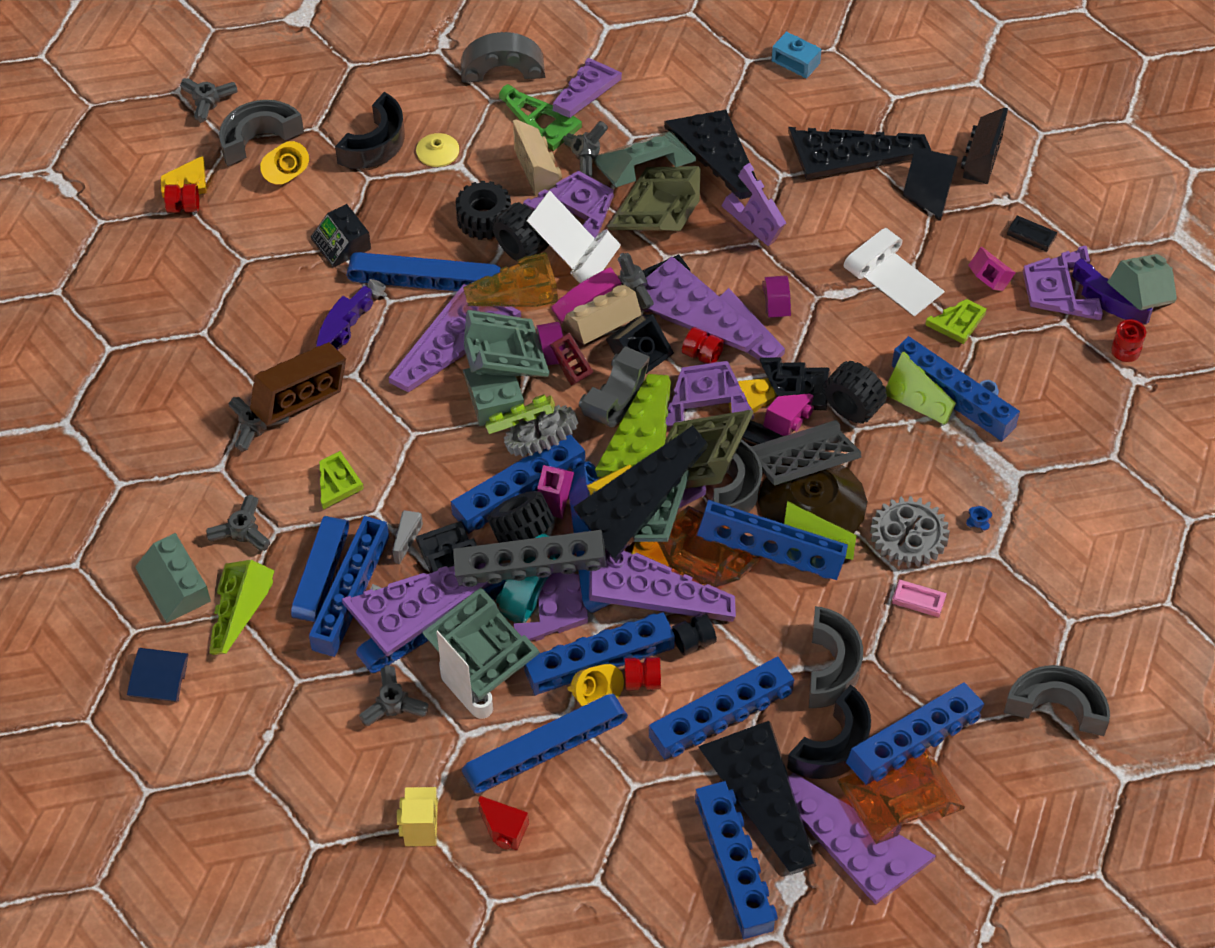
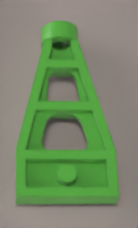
M509 84L505 85L499 93V98L506 103L520 121L538 128L541 136H545L548 148L552 151L565 142L563 140L564 136H567L568 133L575 134L582 128V121L576 117L568 118L553 111V105L521 93ZM526 104L537 108L529 116L521 110ZM543 114L556 119L545 129L541 128L535 121Z

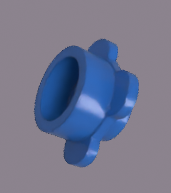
M983 506L971 507L969 509L970 516L966 520L967 526L988 530L990 527L988 522L992 518V512Z

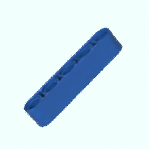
M329 516L323 517L292 604V618L311 622L316 621L327 597L348 535L349 520Z

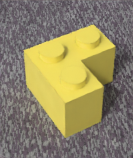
M406 787L405 797H400V809H397V825H399V837H404L405 846H436L438 812L436 787Z

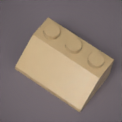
M517 119L513 120L514 150L533 193L537 196L544 189L548 191L556 186V183L562 179L561 170L559 167H555L554 155L552 151H548L547 140L545 136H541L538 128Z
M626 285L617 286L605 295L597 296L593 301L577 306L573 311L567 313L562 323V329L570 333L572 337L582 344H586L642 315L636 292Z

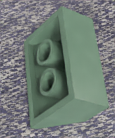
M1158 254L1120 261L1107 282L1139 310L1175 303L1177 300L1173 269L1166 263L1167 260Z
M176 533L153 543L135 566L166 623L211 602L204 580Z

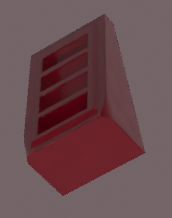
M570 333L550 344L571 386L594 372ZM568 342L569 347L561 351L559 347ZM572 350L574 355L566 359L564 355ZM576 359L577 364L570 367L569 363ZM580 367L581 372L575 375L574 370Z

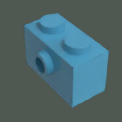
M785 32L773 45L772 62L807 79L819 66L822 49L798 36Z

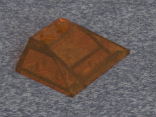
M688 505L676 515L668 542H658L669 567L677 570L681 575L686 574L693 577L692 579L698 581L699 584L704 586L709 584L713 587H718L740 580L764 558L762 556H753L747 551L729 548L719 542L707 541L703 537L697 536L704 513ZM724 525L721 526V527H723V528H725V529H729V527H727V526H724Z
M928 749L916 759L912 757L907 760L900 769H892L878 782L874 780L865 785L856 773L842 777L837 781L876 844L898 836L903 824L936 811L943 818L965 808V805Z

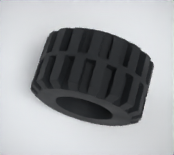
M480 181V183L473 182L471 186L466 185L463 187L464 191L460 190L458 197H456L458 226L464 234H469L471 238L478 237V240H483V238L490 240L495 236L492 230V221L497 215L511 206V198L508 195V191L502 189L500 184L495 185L491 181L489 183H485V181Z
M515 202L493 219L492 230L501 248L512 259L526 264L547 249L549 244L527 222L533 211L526 205Z
M854 361L843 362L823 384V393L830 406L839 415L853 423L864 424V422H868L887 399L886 389L877 375L868 367Z
M533 491L519 494L504 501L488 515L487 520L498 543L533 539L544 533L552 525L554 517L543 494Z

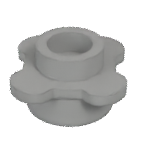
M370 279L367 285H362V287L365 285L372 290L373 298L378 299L379 296H387V293L384 292L386 286L377 280Z

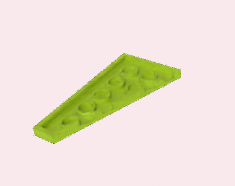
M648 374L595 468L597 476L604 477L629 464L633 467L665 445L666 417H668L667 403L671 387L669 375Z

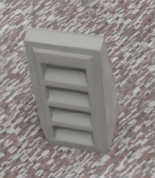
M405 510L402 512L393 547L395 564L401 563L422 528V514L419 512Z

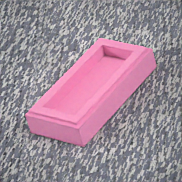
M899 579L892 604L939 618L947 593Z

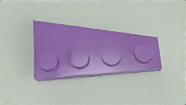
M587 58L585 66L580 67L575 79L572 78L570 80L568 88L563 89L553 102V111L568 118L572 117L621 80L622 73Z
M728 288L720 297L763 333V339L747 353L759 361L760 358L782 357L785 354V348Z

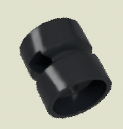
M705 613L692 617L690 623L683 621L671 627L675 635V644L684 656L697 651L699 645L704 648L717 642L712 622Z

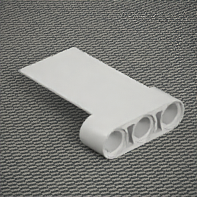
M550 190L527 219V222L570 266L572 269L570 274L579 283L603 271L621 245L607 229L594 238Z
M884 228L846 258L844 268L858 279L866 278L915 317L945 293V291L896 254L902 245V239L888 228Z
M437 630L441 679L473 716L479 719L489 717L493 712L492 694L489 692L482 699L476 696L471 690L469 665ZM480 701L486 702L485 704H482V705L477 704V702H480Z

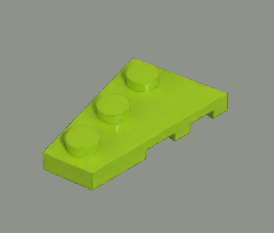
M905 352L901 353L885 388V393L888 397L944 425L947 424L956 402L937 383L935 384L925 374V371L920 366H917Z
M540 395L532 399L533 403L524 406L521 403L510 408L511 412L506 414L498 412L491 415L486 422L488 433L492 434L513 427L522 418L527 422L536 419L543 411H545L546 415L554 413L555 403L552 396Z
M787 501L785 525L848 544L845 559L853 560L856 534Z

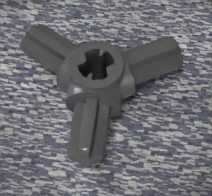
M183 78L180 84L181 89L190 93L193 100H195L197 108L194 118L200 123L207 120L209 110L217 106V103L220 102L219 98L238 92L235 82L215 87L210 82L197 84L189 78Z
M599 121L590 133L585 132L583 135L577 136L568 133L567 136L563 137L564 144L571 147L572 152L576 154V158L580 160V172L589 177H592V159H595L600 151L599 139L608 129V126L603 121Z
M621 253L618 258L621 267L618 278L622 285H626L636 292L641 308L643 310L649 309L654 305V302L645 288L648 283L641 268L634 265L631 255L629 253Z
M233 397L229 402V407L239 416L238 420L241 423V433L235 443V447L239 451L244 452L248 450L254 437L262 435L267 430V425L250 410V406L240 397ZM287 416L268 426L288 423L289 417Z
M249 494L244 498L241 509L227 519L228 523L207 528L208 540L212 542L232 536L233 540L239 542L249 541L259 551L267 550L270 540L258 531V525L255 524L256 518L254 513L259 501L258 498Z
M386 665L380 670L382 687L379 689L380 695L375 698L376 703L363 711L359 717L366 726H370L383 715L396 716L404 711L424 717L428 712L429 704L408 697V693L402 691V686L397 684L395 668Z

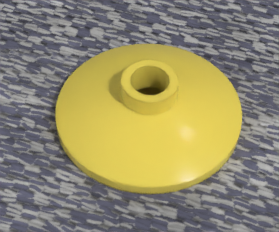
M434 133L425 136L419 141L416 153L418 159L423 164L431 167H443L456 160L459 155V145L450 135Z

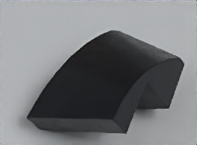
M915 147L903 196L909 201L915 202L921 209L924 210L926 208L935 214L937 220L941 221L958 157Z
M781 357L760 358V363L777 397L811 394L814 396L812 401L813 410L827 411L828 401L823 393V384L830 377L829 367L807 368L805 362L783 363Z
M461 521L418 535L415 538L430 573L436 572L439 568L445 566L448 568L454 566L453 549L477 546L474 538L468 539Z

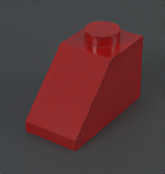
M480 796L478 799L479 812L492 841L503 849L511 848L518 850L529 825L528 812Z

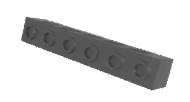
M601 530L453 549L455 577L459 586L463 585L465 587H472L477 585V583L484 582L496 584L507 579L520 581L531 576L548 577L554 573L572 574L578 570L597 571L601 567H606L604 539ZM578 551L585 552L580 557L574 556V554ZM553 554L560 555L556 560L549 559ZM529 557L536 558L531 563H525V560ZM505 560L511 561L507 566H500ZM481 563L486 564L483 569H475Z

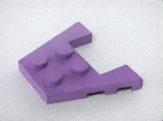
M748 163L738 175L752 193L748 203L744 207L734 193H731L725 198L721 206L763 243L769 246L775 242L786 225V221L772 198L768 200L762 191L765 186L761 180L756 181L752 174L754 168Z
M580 171L557 182L556 186L550 189V191L569 212L586 220L583 227L595 238L600 232L614 197V190ZM544 189L538 193L537 197L532 200L528 198L523 204L534 211L548 191Z
M1081 246L1077 251L1071 253L1069 251L1063 252L1061 256L1053 259L1046 258L1024 266L1023 276L1030 307L1096 320L1102 319L1103 312L1099 298L1075 299L1068 269L1074 268L1075 262L1081 258L1090 264L1087 246Z
M728 361L682 367L674 389L672 403L668 407L666 432L671 430L675 422L685 421L684 409L731 402L732 413L752 410Z
M574 573L551 574L538 596L540 622L514 623V628L521 636L525 635L530 641L534 639L539 641L548 634L557 631L561 633L588 623L587 609L582 601L579 575Z

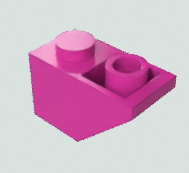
M983 247L979 248L968 265L977 278L994 290L1003 291L1016 273Z
M811 394L778 396L767 408L763 426L782 436L790 435L793 431L797 432L802 421L805 418L808 419L813 412L814 406H812L814 396Z
M543 465L537 490L543 494L552 515L563 519L574 472Z

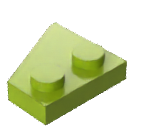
M965 299L954 307L944 309L941 315L934 318L932 316L928 317L925 325L964 344L986 315L987 309Z
M341 451L319 461L321 506L323 509L364 489L363 483Z

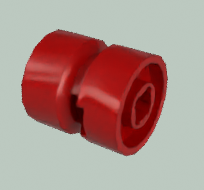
M178 184L165 185L164 201L166 212L179 213L182 209L185 212H199L198 185L184 184L183 187H180Z
M1128 319L1118 324L1111 347L1112 354L1116 359L1122 362H1133L1139 358L1147 333L1142 323L1137 320Z
M693 327L683 342L682 353L693 359L698 357L699 361L704 364L716 363L722 353L724 340L714 335L707 336L706 331Z
M646 657L644 662H640L638 658H625V690H640L642 685L647 690H661L660 657Z

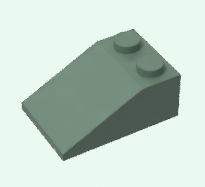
M470 368L463 369L479 426L486 425L489 417L495 413L502 412V414L511 412L510 408L521 403L524 404V399L515 376L479 375L472 373Z

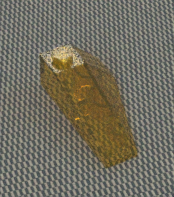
M546 252L523 257L518 260V264L510 268L505 266L500 269V273L492 277L485 276L463 287L468 306L538 307L558 301L557 285Z

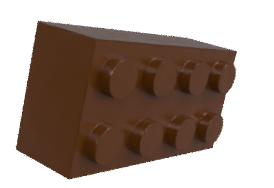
M328 342L265 371H260L254 375L250 410L268 426L341 392L346 358Z

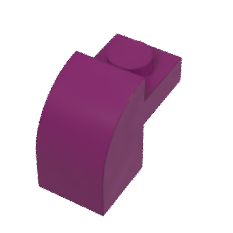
M765 277V281H762V290L765 293L767 316H791L788 277Z
M559 321L536 325L537 329L535 330L547 366L559 364L550 346L551 343L563 337ZM565 344L559 347L561 351L565 349Z

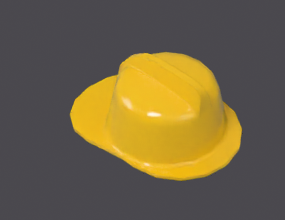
M287 141L263 157L260 164L261 173L270 183H287L307 168L309 154L302 144L295 141Z
M602 664L577 672L567 689L572 692V695L581 706H585L608 694H615L616 698H618L624 688V678L618 667L612 664Z

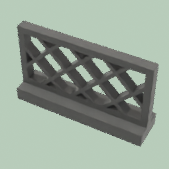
M837 420L751 447L760 459L763 474L773 485L862 458L861 451L841 432L840 423ZM825 450H833L834 452H825ZM803 457H813V458H812V459H805V458H803ZM782 463H783V464H791V465H790V466H783ZM776 472L783 473L777 476L775 475Z

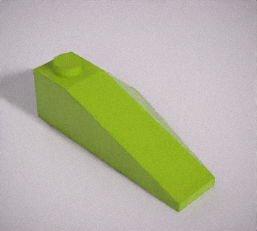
M253 560L225 564L217 594L221 595L220 605L215 606L218 622L212 628L210 654L219 655L228 652L272 587L274 570Z

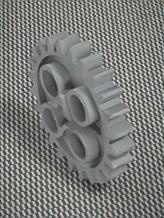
M557 405L554 407V413L546 415L545 411H543L536 419L528 422L523 419L516 426L510 427L511 431L506 432L507 436L504 437V443L511 455L515 454V456L521 454L524 457L529 453L532 456L537 451L540 454L543 449L550 450L552 445H559L561 440L567 439V435H572V430L577 429L578 418L571 407L567 408L566 405L562 407Z
M901 496L899 503L890 499V505L888 506L883 503L882 509L876 510V515L872 518L870 529L872 534L871 542H875V550L881 549V557L889 555L888 562L896 559L898 560V566L902 562H906L907 567L910 568L911 563L915 562L919 568L921 561L929 565L930 559L937 560L938 554H943L944 548L948 544L950 530H947L949 523L944 521L945 515H938V507L931 509L930 501L923 505L922 498H919L917 502H913V498L910 496L908 501L905 502ZM905 534H907L905 542L902 546H899L904 541Z

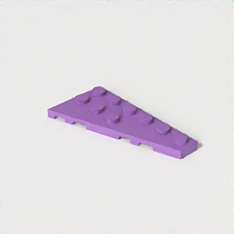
M670 257L646 277L648 283L645 288L652 298L654 305L643 311L658 314L662 319L690 330L693 327H697L706 331L707 336L714 335L724 340V344L744 352H748L763 339L762 332L674 257Z
M463 284L389 376V383L410 392L466 354L464 334L467 310L521 317V311Z
M605 550L606 567H601L597 571H590V601L690 616L705 613L710 619L733 622L736 617L734 595L709 584L704 586L692 581L693 577L674 573L671 571L672 568L639 553L631 554L623 551L620 554V559L615 563Z
M481 563L475 569H483L486 564ZM445 566L433 573H422L390 583L387 587L373 591L371 589L364 591L362 595L342 598V603L388 657L421 634L480 587L484 590L491 584L484 582L477 583V585L472 587L459 586L455 577L454 566L449 568Z
M795 773L788 776L804 826L875 905L935 860L936 855Z

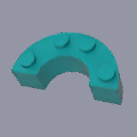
M541 534V535H538V536L535 537V538L549 537V536L546 535V534ZM553 554L549 559L556 560L560 555ZM529 557L525 560V563H531L536 558ZM531 576L520 581L507 579L503 590L500 591L496 598V603L499 604V612L505 618L515 623H526L536 609L538 596L548 577Z

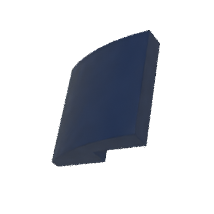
M139 648L133 664L127 695L178 702L182 678L185 679L189 654Z

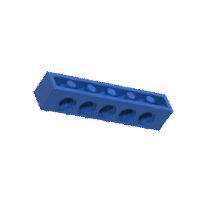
M908 336L894 349L893 368H895L901 353L905 352L917 366H920L925 371V374L935 384L937 383L956 402L954 407L956 411L1000 441H1003L1016 428L1019 410Z
M567 435V439L561 440L559 445H552L550 450L545 448L540 454L537 451L532 456L528 455L452 500V515L458 522H462L468 534L474 530H479L488 522V515L504 501L522 493L538 492L537 488L541 473L537 472H542L543 465L571 471L585 463V450L572 435Z
M711 500L707 502L697 536L703 537L707 541L719 542L732 549L747 551L753 556H762L778 564H787L796 567L800 571H809L818 574L822 578L834 580L838 579L848 544ZM722 525L727 526V527H729V529H725V528H723V527H721V526H722ZM744 533H750L753 536H747ZM771 540V541H774V542H776V543H775V544H772V543H769L768 541Z
M367 516L363 517L309 634L312 651L332 657L336 656L353 619V615L342 603V598L362 595L366 590L389 539L387 522Z
M664 612L650 614L644 619L626 622L620 627L611 630L605 629L596 635L581 637L575 642L566 645H557L551 650L538 654L525 664L524 671L534 695H538L571 684L574 675L580 670L602 664H612L616 667H621L625 665V658H638L642 660L646 657L672 650L675 645V635ZM620 642L626 643L625 645H618ZM596 650H601V651H603V652H602V653H595L594 651H596ZM572 658H579L580 660H578V661H572V660H570V659H572ZM548 666H556V668H554V669H549V668H547V667H548Z
M777 656L649 725V738L664 760L670 757H677L686 748L703 743L710 735L722 733L729 725L736 721L742 722L751 713L757 710L762 711L775 700L788 697L793 691L794 678ZM762 685H767V686H770V688L765 689V688H762L761 686H762ZM745 696V697H748L749 699H748V700H742V699H740V697ZM726 708L728 709V711L723 712L719 711L718 709ZM703 719L707 722L699 723L697 722V720ZM676 731H683V732H685V734H683V735H678V734H676L675 732H676Z
M963 682L853 747L846 763L865 785L874 780L878 782L892 769H900L910 758L916 759L930 746L936 747L945 737L956 735L963 726L968 723L969 725L976 723L981 717L980 712L984 702Z
M726 781L697 788L695 802L743 940L774 931L775 921L778 920L777 912L774 905H769L767 899L769 897V890L766 882H761L759 873H761L760 864L757 858L752 857L750 850L753 847L750 836L744 835L742 829L744 827V820L741 812H736L734 791L732 789L728 790ZM723 810L726 814L718 815L715 811ZM731 833L734 837L726 838L723 834ZM740 856L742 860L734 861L731 857ZM747 879L751 883L744 885L741 884L739 880ZM754 902L757 903L759 907L750 908L747 906V904Z

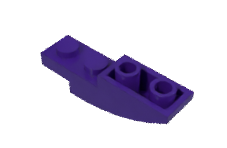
M1082 258L1075 262L1072 277L1083 286L1081 295L1086 299L1099 298L1101 308L1125 320H1137L1144 325L1149 323L1153 308L1139 310L1108 284L1109 279L1102 276L1091 264H1088Z
M364 285L351 299L342 296L335 303L322 324L317 339V346L330 342L338 350L342 345H346L351 338L350 326L355 325L358 318L364 312L369 311L373 305L372 290Z

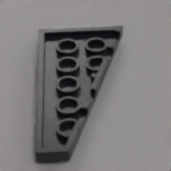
M718 110L664 121L665 129L672 131L679 141L685 143L687 149L705 167L709 166L717 178L720 177L725 181V186L739 199L751 198V191L738 177L742 168L750 162L727 110ZM752 171L753 176L755 177L756 181H758L754 171Z
M788 127V134L806 180L912 160L915 147L931 150L925 134L898 133L896 136L884 135V132H876L875 135L864 134V131L830 129L828 132L816 131V128H808V131L796 130V127Z
M691 426L574 506L575 512L590 531H602L605 550L615 563L620 559V554L635 540L634 537L639 530L647 525L668 498L667 495L673 487L676 488L680 483V478L695 464L708 447L706 440L694 426Z
M766 721L698 746L720 778L726 781L728 789L734 791L736 800L788 871L793 875L817 866L772 723Z

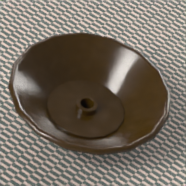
M803 457V458H805V459H812L813 457ZM782 463L783 466H790V465H791V464H783V463ZM841 464L777 485H773L766 477L761 484L758 498L761 515L764 518L784 524L787 501L852 533H855L864 521L868 502L863 484L850 469ZM776 472V473H775L776 476H777V475H780V474H783V473H779V472Z

